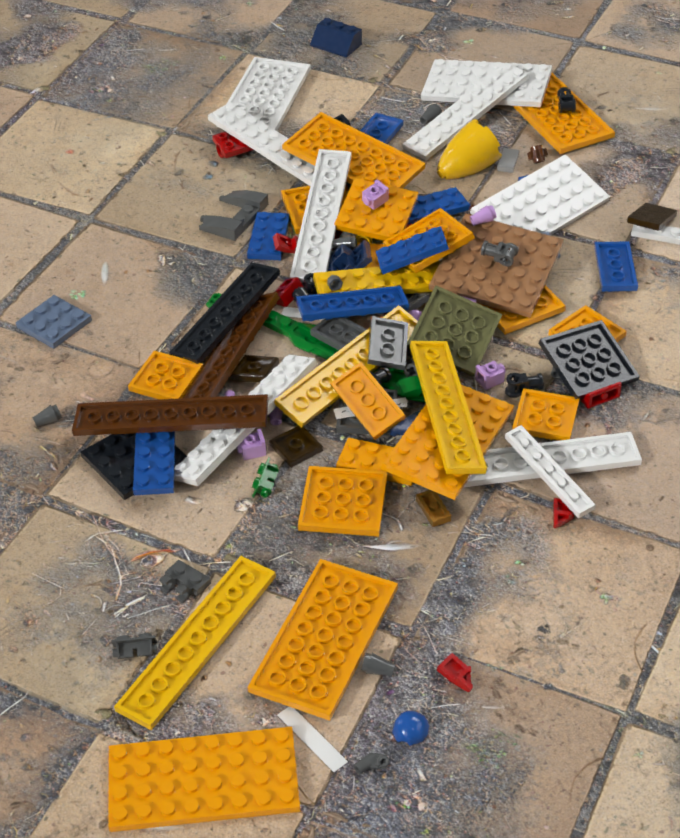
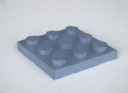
M53 295L16 322V327L55 349L91 322L92 317L85 311Z

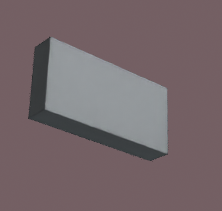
M504 148L497 171L513 173L519 157V150Z

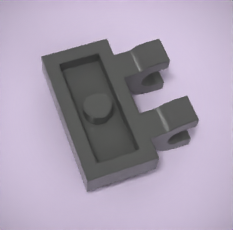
M178 560L160 578V582L164 584L160 589L168 594L176 584L179 585L176 588V592L179 593L176 599L184 603L191 594L198 596L211 584V578Z

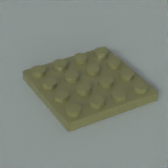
M435 285L407 343V347L410 348L411 341H447L455 368L474 377L476 365H480L502 314Z

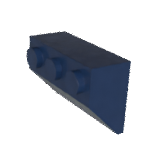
M324 18L317 24L310 46L347 58L362 45V29L330 18Z

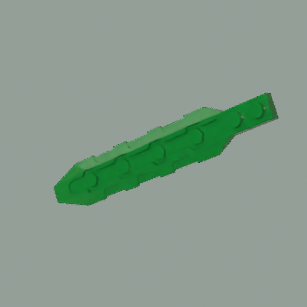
M274 310L270 312L269 317L263 323V326L288 337L295 347L326 360L339 351L311 336L310 330L316 326L314 324L297 322ZM388 368L392 378L389 382L382 383L381 386L389 390H398V396L404 398L396 385L397 381L407 378L404 370ZM421 392L419 397H406L408 400L426 403L423 392Z

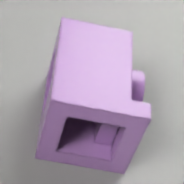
M378 179L375 180L373 185L362 191L363 203L373 210L389 200V188Z
M495 361L483 366L476 365L475 380L485 390L504 382L505 367L503 364H497Z
M257 429L256 433L249 434L236 447L238 454H242L243 460L266 456V444L261 429Z

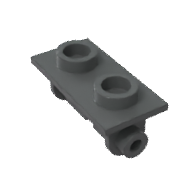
M150 633L139 634L135 638L123 635L118 636L115 640H111L113 646L116 647L113 649V658H133V649H137V657L153 656L154 653H157V644L153 645V643H157L156 636H152Z

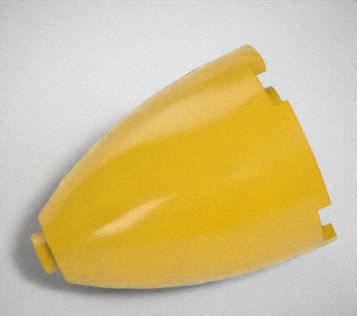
M476 119L471 120L461 128L448 143L437 166L439 177L442 179L467 177L490 167L502 157L498 150L500 144L492 131L487 126L483 127L478 124L479 121Z

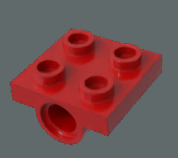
M221 132L212 136L220 158H229L254 150L227 132Z

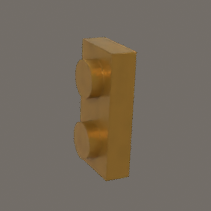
M427 490L416 494V501L432 527L451 521V514L436 492Z

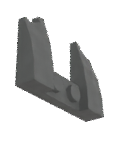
M237 190L225 196H220L219 201L241 207V210L233 218L202 215L200 221L203 224L199 225V230L236 241L256 219L257 212H262L269 205L268 194L250 190Z

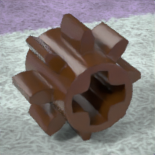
M542 145L531 147V151L527 153L529 161L533 160L534 164L544 162L545 157L548 156L547 148L543 149Z

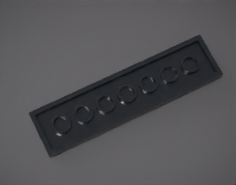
M251 262L173 347L169 354L190 360L196 364L202 363L281 274L279 268Z

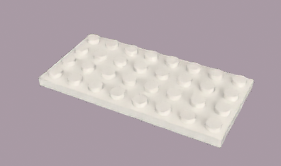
M254 57L227 104L232 102L278 131L311 70V64Z
M435 59L421 93V100L456 102L504 63ZM508 63L528 72L529 79L496 105L541 107L552 73V65Z
M563 155L472 207L470 213L473 215L486 205H492L497 215L494 221L538 233L549 231L550 235L609 201L610 196L567 155Z

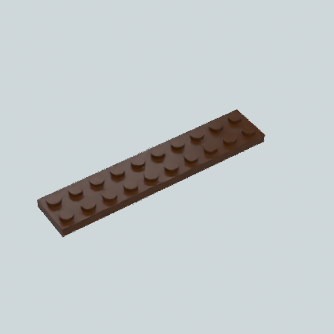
M277 292L261 295L219 342L183 398L217 397L228 378L232 375L233 370L239 364L243 354L246 353L257 332L276 306L280 298Z
M268 394L78 403L72 433L73 436L266 427L269 398Z

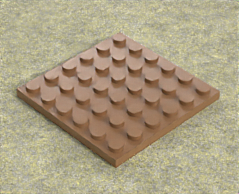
M465 213L460 223L473 232L475 239L442 258L429 284V290L433 291L436 285L459 296L476 299L479 304L530 318L560 253L564 239L496 221L473 226L470 220L472 215ZM486 240L495 245H498L499 242L513 243L519 248V252L514 256V262L511 266H503L499 262H495L494 257L481 255L483 242Z

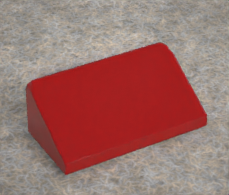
M298 277L285 279L275 290L280 297L276 303L277 305L287 307L293 301V291L298 287L304 288Z
M618 382L587 393L581 399V402L588 409L619 398L622 383Z

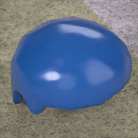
M405 711L395 720L392 733L397 742L404 741L409 746H412L413 744L422 743L428 736L429 723L424 715L416 711Z

